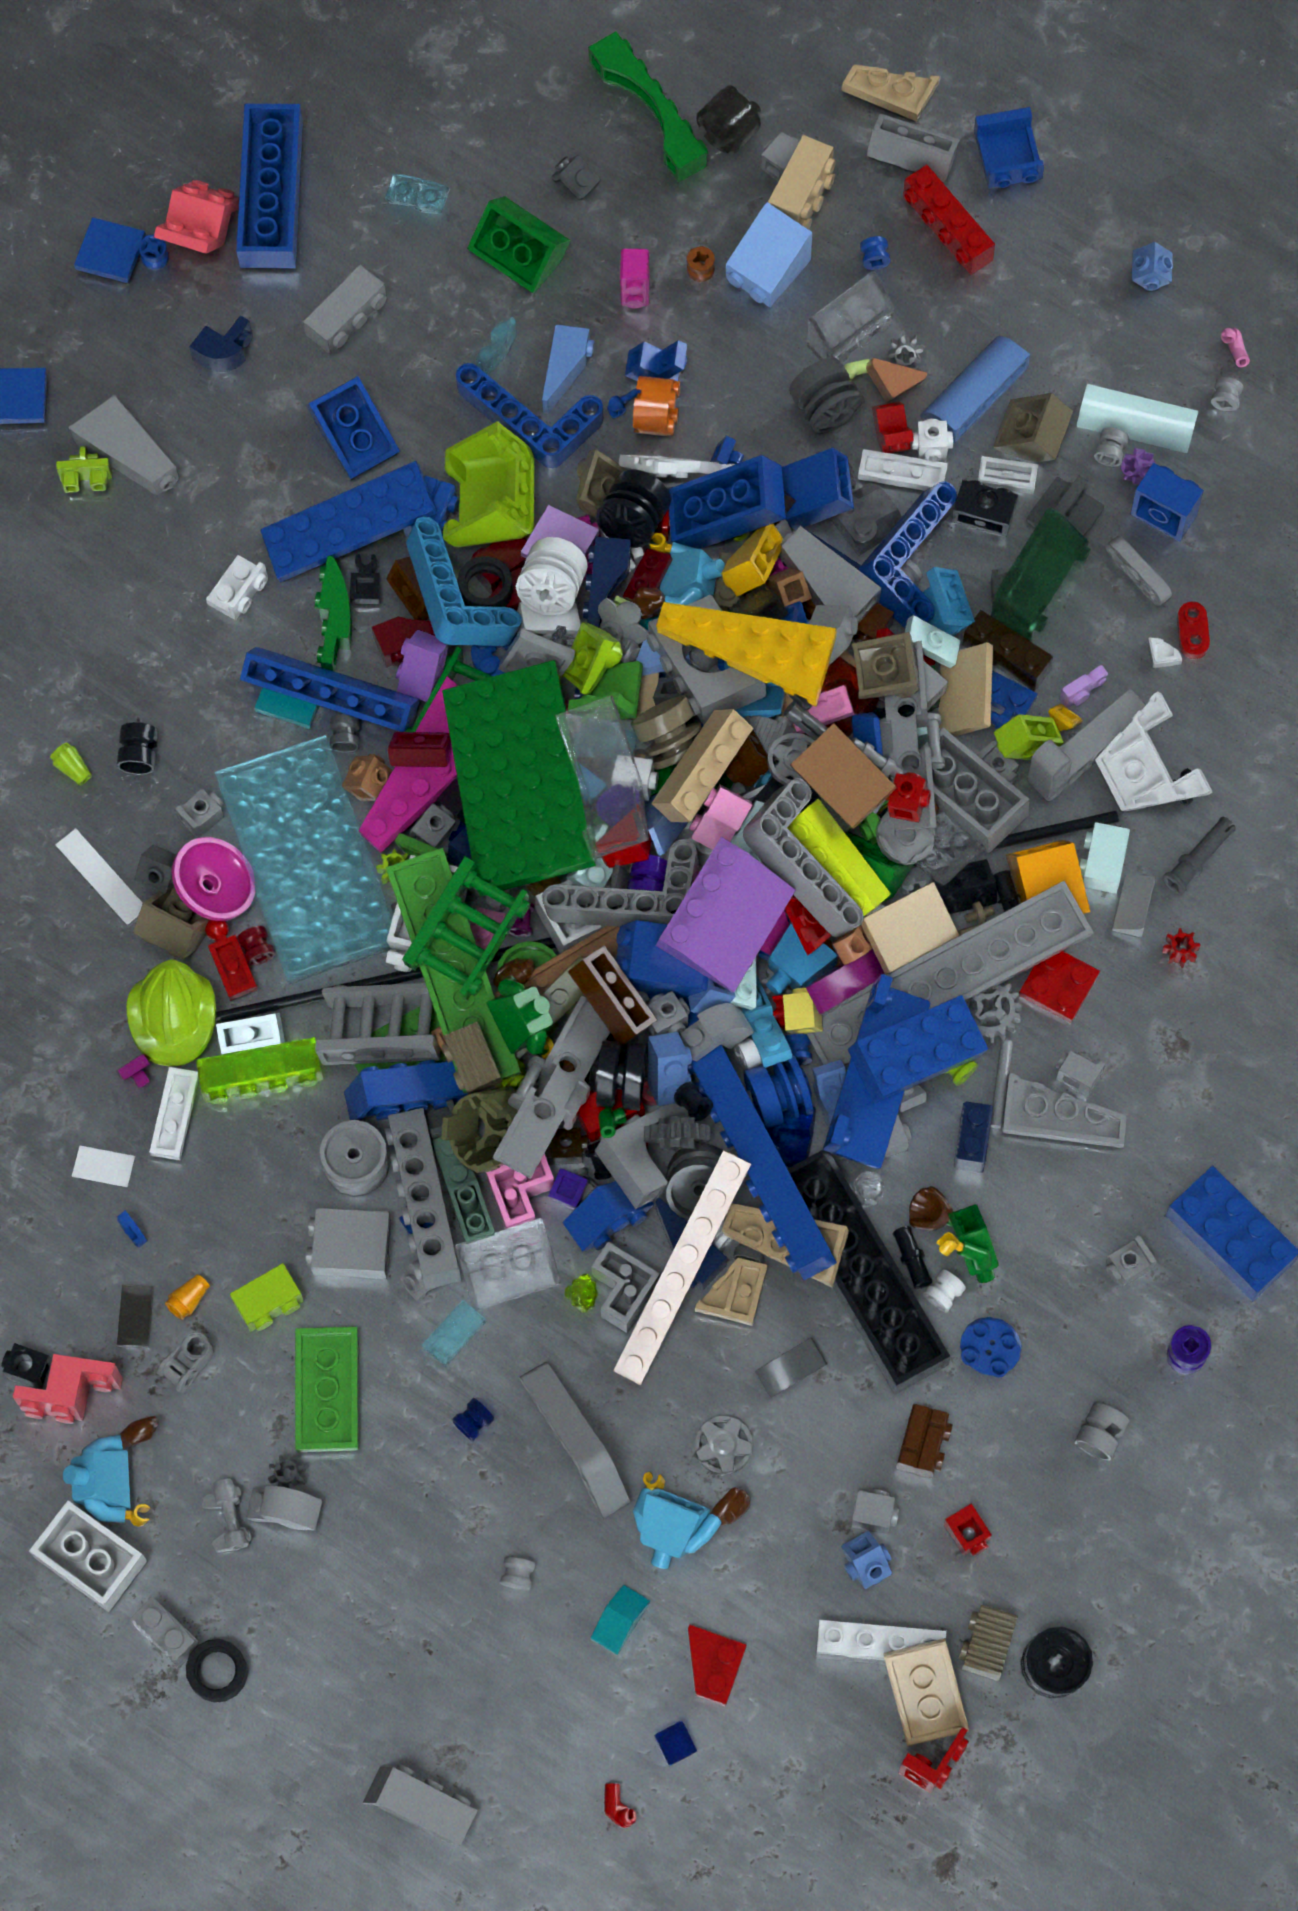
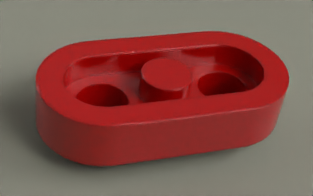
M1187 602L1180 607L1177 615L1179 646L1182 654L1187 658L1200 659L1206 655L1210 645L1207 611L1198 602ZM1195 612L1197 617L1192 618L1188 613ZM1196 638L1200 643L1193 644L1191 639Z

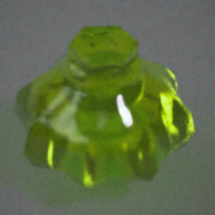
M582 1274L565 1288V1297L570 1300L571 1305L576 1307L579 1312L585 1313L589 1308L595 1307V1300L598 1296L596 1281L592 1280L588 1274Z

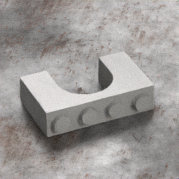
M712 595L687 605L722 611ZM658 618L648 622L649 635L646 636L649 647L653 652L657 651L659 653L664 671L672 674L677 692L680 695L683 693L686 695L694 711V716L697 715L703 725L714 710H737L766 697V683L732 667L715 673L694 669L685 660L687 654L694 646H685L658 633L656 627Z
M676 1103L663 1106L655 1105L645 1116L640 1118L639 1115L630 1118L623 1127L616 1130L613 1137L604 1138L600 1136L601 1141L595 1152L635 1209L660 1197L668 1184L647 1152L646 1142H644V1126L651 1124L659 1125V1118L672 1116L689 1117L688 1111ZM710 1114L702 1121H695L698 1124L710 1125V1141L703 1144L713 1145L722 1151L726 1150L732 1154L736 1152L734 1146L727 1148L719 1133L725 1130L721 1121L715 1124Z

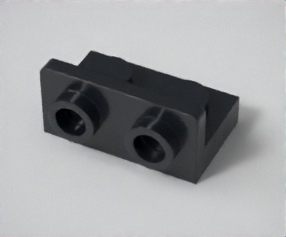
M987 859L929 871L931 883L934 882L949 914L973 909L972 904L978 901L982 907L997 903L996 881Z

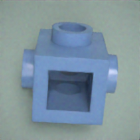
M1156 242L1133 250L1132 281L1149 291L1158 290L1160 287L1172 283L1173 253Z
M869 1531L841 1546L848 1563L844 1564L847 1574L852 1581L858 1580L865 1589L880 1583L883 1579L892 1575L888 1562L892 1559L883 1543L879 1545Z

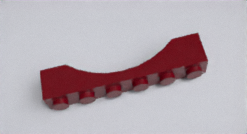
M522 568L511 572L513 593L510 602L505 606L516 611L520 602H522L516 590V583ZM502 581L488 598L499 594L502 589ZM399 616L371 627L374 641L386 668L399 666L403 662L404 655H401L403 643L406 638L410 639L417 630L435 636L430 621L412 620Z

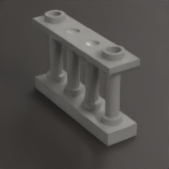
M425 981L413 984L351 987L336 985L330 988H322V994L329 1008H333L330 1038L316 1040L315 1051L322 1065L440 1060L441 1049L434 1035H429L432 1001ZM420 1004L417 1034L413 1036H400L403 1005ZM391 1005L388 1035L385 1037H371L374 1006ZM345 1007H362L359 1036L356 1038L342 1039Z

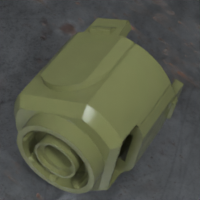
M504 1086L466 1095L457 1102L451 1114L443 1117L441 1139L450 1140L451 1148L459 1161L467 1168L476 1171V1173H488L504 1165L492 1157L518 1112L517 1109L508 1104L511 1094L516 1093L512 1086ZM479 1117L483 1119L485 1125V1134L482 1139L481 1136L477 1135Z

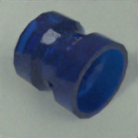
M472 1398L467 1403V1409L463 1413H457L451 1420L469 1440L474 1442L480 1435V1430L484 1426H489L495 1418L481 1402Z

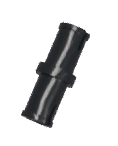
M903 1226L896 1229L892 1234L902 1255L900 1257L901 1263L907 1267L914 1289H922L929 1286L933 1280L930 1278L923 1260L925 1254L922 1249L918 1248L911 1226Z

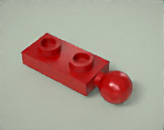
M209 920L205 927V932L210 939L216 942L208 945V948L230 1001L257 991V985L236 934L227 937L229 926L226 921Z

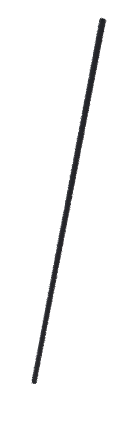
M1111 811L1009 834L993 850L1094 828L1095 822L1102 824L1119 822L1117 811ZM975 842L932 851L923 860L915 863L912 868L986 851ZM551 937L532 941L543 943L550 949L557 948ZM512 946L499 948L491 962L499 961L506 950ZM419 966L416 971H397L338 985L347 987L392 985L424 977ZM321 988L216 1012L215 1024L322 1001L325 998Z

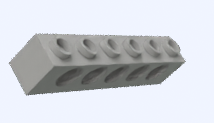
M424 1108L388 1115L390 1127L384 1129L388 1146L394 1145L396 1153L390 1154L393 1171H400L401 1180L396 1181L399 1199H406L407 1206L401 1209L405 1226L411 1224L413 1233L407 1234L411 1253L417 1251L418 1261L413 1262L416 1279H423L425 1290L461 1282ZM408 1143H415V1144H416V1145H415L414 1147H412V1148H405V1147H404V1146H405L406 1144H408ZM415 1169L422 1170L419 1174L416 1175L409 1174L412 1170ZM419 1196L428 1197L424 1201H415ZM424 1223H433V1226L430 1228H421V1225ZM433 1249L439 1250V1253L433 1256L426 1254Z

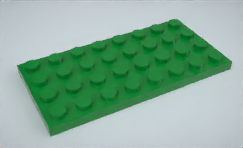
M547 661L442 690L471 858L477 865L478 869L476 872L479 873L478 877L504 891L596 866L556 661ZM478 891L480 897L485 896V894Z

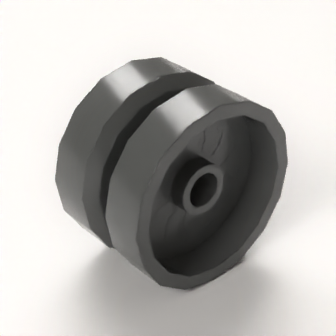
M696 1143V1149L677 1151L672 1156L667 1170L666 1199L671 1210L680 1218L689 1220L723 1152L720 1148L710 1144Z

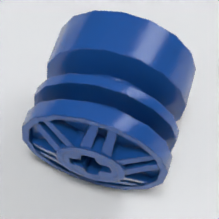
M793 1054V1058L784 1061L786 1070L781 1062L773 1065L774 1075L770 1076L762 1064L743 1071L746 1089L751 1092L754 1107L766 1130L783 1124L782 1110L787 1109L794 1120L799 1119L797 1105H799L805 1116L813 1114L811 1088L803 1068L800 1067Z

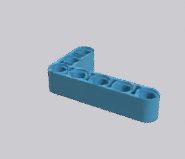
M423 516L417 518L406 540V545L436 638L447 645H509L522 622L520 614L509 607L465 606L438 523L430 517Z

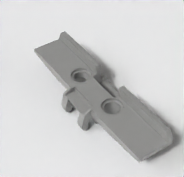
M922 641L913 642L919 675V690L907 698H900L896 695L884 696L886 718L879 720L883 757L886 758L888 756L896 761V766L904 770L903 774L912 772L925 778L927 790H931L928 808L923 807L919 823L894 818L895 831L937 827L932 770L945 767V759L941 757L939 725L942 721L940 714L927 712ZM903 705H911L915 712L911 716L903 717L898 713V710ZM927 727L929 747H924L925 752L919 753L917 728ZM916 766L917 769L907 771L903 767Z
M582 995L547 1059L545 1060L538 1056H533L528 1063L529 1069L516 1093H512L508 1099V1104L517 1109L518 1112L492 1158L530 1179L562 1120L565 1122L563 1127L566 1130H570L573 1127L578 1109L581 1104L587 1101L590 1095V1086L584 1079L601 1049L602 1041L606 1040L610 1033L594 1008L586 1001L587 998ZM562 1060L570 1061L574 1065L575 1070L573 1072H566L561 1069L559 1062ZM541 1074L549 1080L540 1097L534 1095L537 1089L533 1088Z

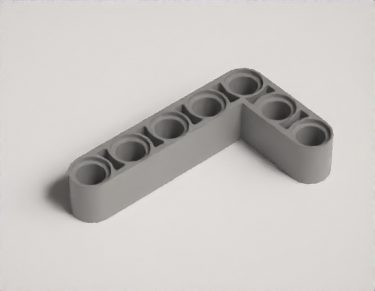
M1128 690L1062 747L1059 748L1052 740L1046 741L1032 756L1028 782L1047 801L1053 800L1096 763L1095 759L1119 732L1124 731L1132 722L1134 715L1139 710H1142L1146 704L1132 690Z
M795 778L771 795L745 826L743 838L746 844L773 873L796 890L793 895L826 931L834 937H842L859 927L863 922L864 915L858 904L787 829L810 801L812 795L808 783L803 779Z
M686 839L678 840L671 845L663 891L551 885L542 894V901L547 916L550 920L558 923L620 927L629 922L640 920L668 925L674 915L671 912L678 909L699 874L700 863L694 843ZM682 857H690L687 860H679ZM679 883H686L682 887H675ZM562 901L560 905L553 906L554 903ZM588 903H591V904H592L591 906H589V907H587V908H583V907H582L583 905L588 904ZM617 905H621V906H622L621 908H619V909H617V910H612V908H613L614 906H617ZM647 907L651 908V910L646 912L641 911L642 909Z
M544 1362L520 1376L521 1383L529 1397L577 1467L588 1494L601 1517L604 1519L628 1505L630 1500L610 1455L550 1365Z

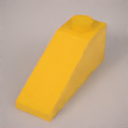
M774 524L758 528L728 559L721 574L725 585L732 589L736 597L766 583L782 549L781 542L783 537Z

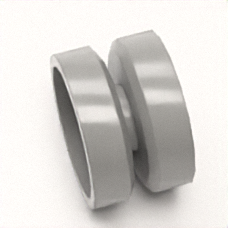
M359 1120L340 1122L330 1128L322 1139L319 1151L324 1174L331 1186L341 1193L352 1196L368 1194L378 1188L387 1177L390 1164L385 1140L379 1130L368 1122Z

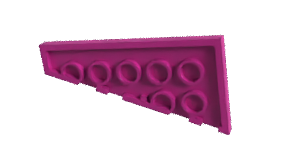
M448 676L415 732L449 733L442 690L458 685ZM452 744L447 767L395 766L358 830L361 836L378 852H383L397 838L399 833H403L432 803H435L442 792L457 777Z

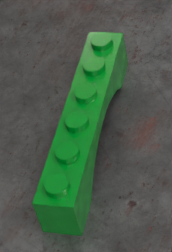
M616 31L589 46V62L601 79L606 83L617 85L633 93L655 115L664 136V164L678 183L707 167L708 150L701 139L697 140L689 122L686 119L682 120L678 115L675 103L671 99L667 100L663 95L660 83L656 79L652 80L649 76L643 60H637L634 56L633 49L628 40H622Z

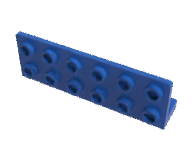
M881 974L872 985L856 1041L928 1010L930 1001L890 987L893 978ZM850 1058L823 1150L866 1166L880 1169L904 1091L874 1104L852 1058Z

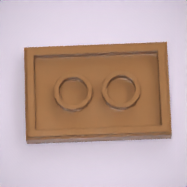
M834 723L790 764L804 781L852 829L857 827L896 789V786Z

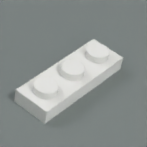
M863 449L858 479L925 491L939 482L945 481L948 463Z
M169 1067L149 1151L151 1156L181 1160L200 1078L199 1072Z

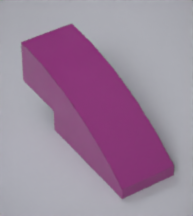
M872 948L859 959L830 969L808 985L806 989L819 1014H822L875 982L881 974L885 975Z

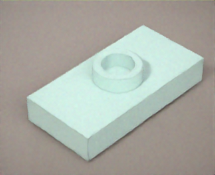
M914 615L908 618L905 633L910 632L913 642L922 641L923 655L948 668L956 665L961 640Z

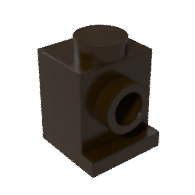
M565 1128L557 1129L545 1151L548 1164H583L582 1154H585L584 1150L588 1147L587 1135H581L580 1128H571L570 1130ZM562 1141L572 1142L568 1147H563L560 1144Z

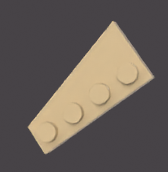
M732 1203L723 1225V1234L789 1266L785 1259L789 1255L786 1246L779 1248L772 1234V1231L776 1230L773 1221L766 1223L759 1208ZM815 1220L837 1264L811 1278L833 1287L849 1230L847 1226Z

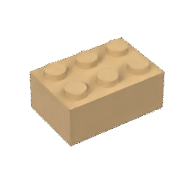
M803 135L768 203L808 230L812 223L811 216L813 212H818L823 203L824 196L822 194L825 189L829 190L835 179V174L832 173L836 164V160L833 159L834 147Z

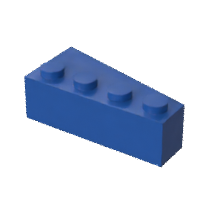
M426 1060L415 1066L398 1063L390 1066L389 1069L381 1070L377 1066L367 1067L360 1071L344 1091L350 1120L359 1121L370 1116H376L377 1121L388 1119V1115L397 1114L401 1110H405V1112L420 1108L426 1110L429 1107L428 1105H432L433 1109L437 1110L447 1107L446 1101L450 1099L453 1100L455 1106L468 1093L464 1094L463 1090H459L453 1073L456 1072L453 1061L448 1063L447 1060L441 1063H436L435 1060Z

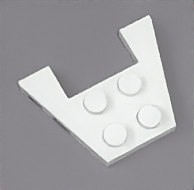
M620 454L619 466L650 472L655 477H667L668 474H671V477L688 478V473L711 474L735 465L646 455Z
M1156 692L1150 697L1148 704L1134 715L1132 722L1123 732H1119L1095 759L1118 806L1124 812L1213 793L1201 769L1197 768L1173 782L1147 733L1151 728L1173 716L1160 692Z

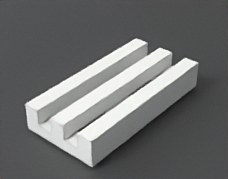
M982 456L978 481L982 482L985 486L996 489L1006 488L1010 491L1034 494L1038 464ZM986 466H987V467L1001 468V469H1007V470L1028 472V473H1031V476H1030V475H1024V474H1017V473H1014V472H1012V471H1005V470H1003V471H996V470H990V469H985V468H986Z

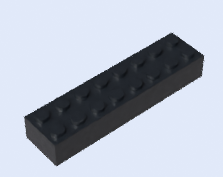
M821 1150L789 1167L788 1171L813 1219L847 1226L849 1230L832 1288L894 1394L948 1366L950 1354L831 1153Z

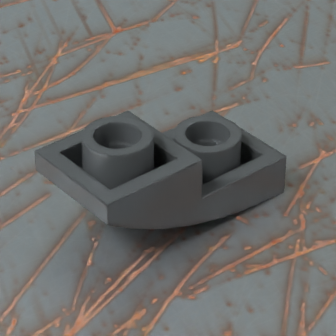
M809 1338L755 1372L772 1398L827 1365V1362L813 1339Z

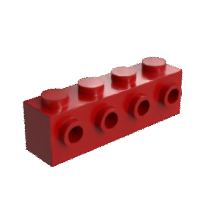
M928 165L923 166L905 178L903 196L906 202L916 210L923 222L933 230L940 242L950 250L958 263L970 275L993 261L995 243Z

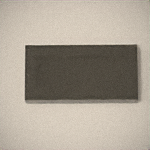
M122 1285L117 1337L118 1347L149 1348L153 1286Z

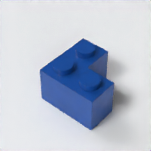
M614 1181L596 1187L562 1223L582 1252L593 1248L600 1250L605 1247L607 1242L612 1241L610 1236L613 1233L619 1232L627 1225L631 1224L632 1227H635L642 1223L648 1217L646 1213L654 1206V1203L651 1201L635 1209L620 1186Z

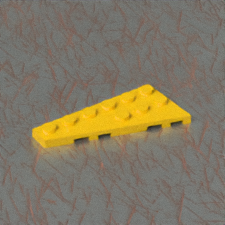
M663 602L656 624L658 633L685 646L692 645L703 650L705 655L713 659L716 656L726 661L728 666L766 684L770 682L782 687L784 692L792 696L797 694L807 699V703L817 707L837 637L836 628Z

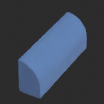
M997 336L921 413L920 417L924 420L938 419L939 421H947V431L953 432V443L955 444L1028 369L1030 353L1011 339Z

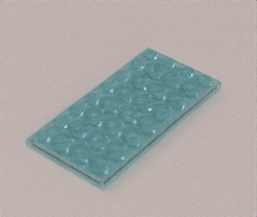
M324 735L216 771L215 776L288 985L392 949L386 941L392 918L363 837L358 831L359 826L346 789L342 787L343 781L327 736Z

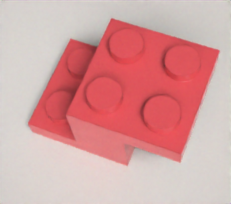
M192 180L188 184H183V186L172 190L166 222L156 226L154 238L207 254L225 244L231 213L239 210V197L234 196V192L229 189L218 188V190L208 188V183L199 180Z
M53 1354L46 1390L15 1385L13 1399L27 1417L43 1419L44 1415L54 1416L58 1422L72 1424L74 1420L83 1421L90 1385H93V1389L101 1392H111L112 1389L121 1390L123 1377L115 1363Z

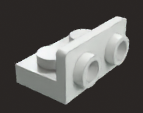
M237 555L206 598L207 604L230 618L237 620L241 613L247 612L252 603V597L257 590L261 591L266 585L268 575L265 564L259 562L255 565Z

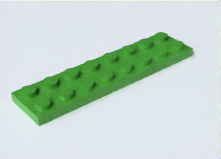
M443 848L386 867L411 943L452 878ZM450 913L445 921L447 928L476 944L468 919L458 913L454 915ZM441 938L440 940L434 939L429 948L432 950V955L469 976L479 961ZM419 965L443 1035L478 1022L501 1079L505 1080L521 1074L515 1053H510L486 1002L495 998L486 971L481 977L484 980L481 989L476 996L470 995L466 1001L459 993L463 987L462 985L427 965ZM453 1061L455 1070H456V1072H458V1069H457V1067H456V1064H455V1062Z

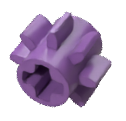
M1134 448L1133 455L1125 454L1121 464L1122 472L1125 474L1124 480L1132 481L1133 484L1139 485L1151 465L1155 463L1152 459L1154 454L1147 453L1144 449Z

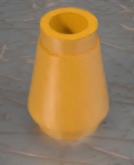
M196 1274L168 1295L165 1306L180 1320H183L186 1316L190 1317L210 1285L202 1276Z

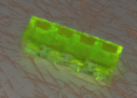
M315 1037L196 1060L201 1093L205 1103L222 1104L227 1102L228 1098L240 1096V1098L247 1099L257 1096L259 1092L270 1090L272 1093H279L287 1090L290 1086L310 1087L316 1085L317 1081L324 1079L320 1059L315 1051Z

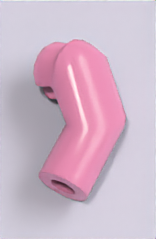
M1235 327L1232 329L1225 328L1221 334L1222 341L1228 343L1236 365L1240 368L1246 367L1250 359L1245 350L1241 332Z

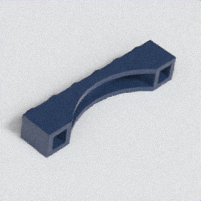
M596 537L595 546L590 545L588 563H593L592 574L587 573L585 590L590 591L589 602H584L583 619H587V623L600 628L602 622L598 613L599 604L605 598L610 599L619 584L629 575L631 540ZM575 687L574 699H580L585 694H582Z

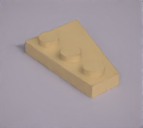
M854 64L842 83L841 91L917 122L937 88L940 76L930 75V79L915 77V73L905 72V75L889 73L887 69Z

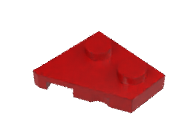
M689 1624L688 1636L696 1696L726 1707L747 1645Z

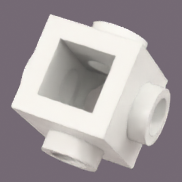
M938 419L918 421L917 432H913L914 441L912 442V450H917V458L946 462L948 449H953V432L947 431V421H939Z

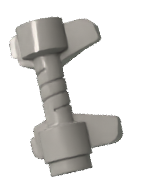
M230 1478L216 1481L213 1483L214 1493L203 1497L202 1507L223 1509L228 1531L211 1541L212 1546L219 1553L245 1548L250 1544L252 1536L246 1527H240L235 1507L240 1504V1488L235 1486Z

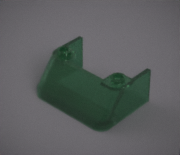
M1052 507L1046 510L1001 582L993 599L991 616L1032 643L1036 631L1041 633L1049 619L1045 616L1047 607L1073 566L1083 565L1091 552V548L1088 547L1089 541L1061 512Z

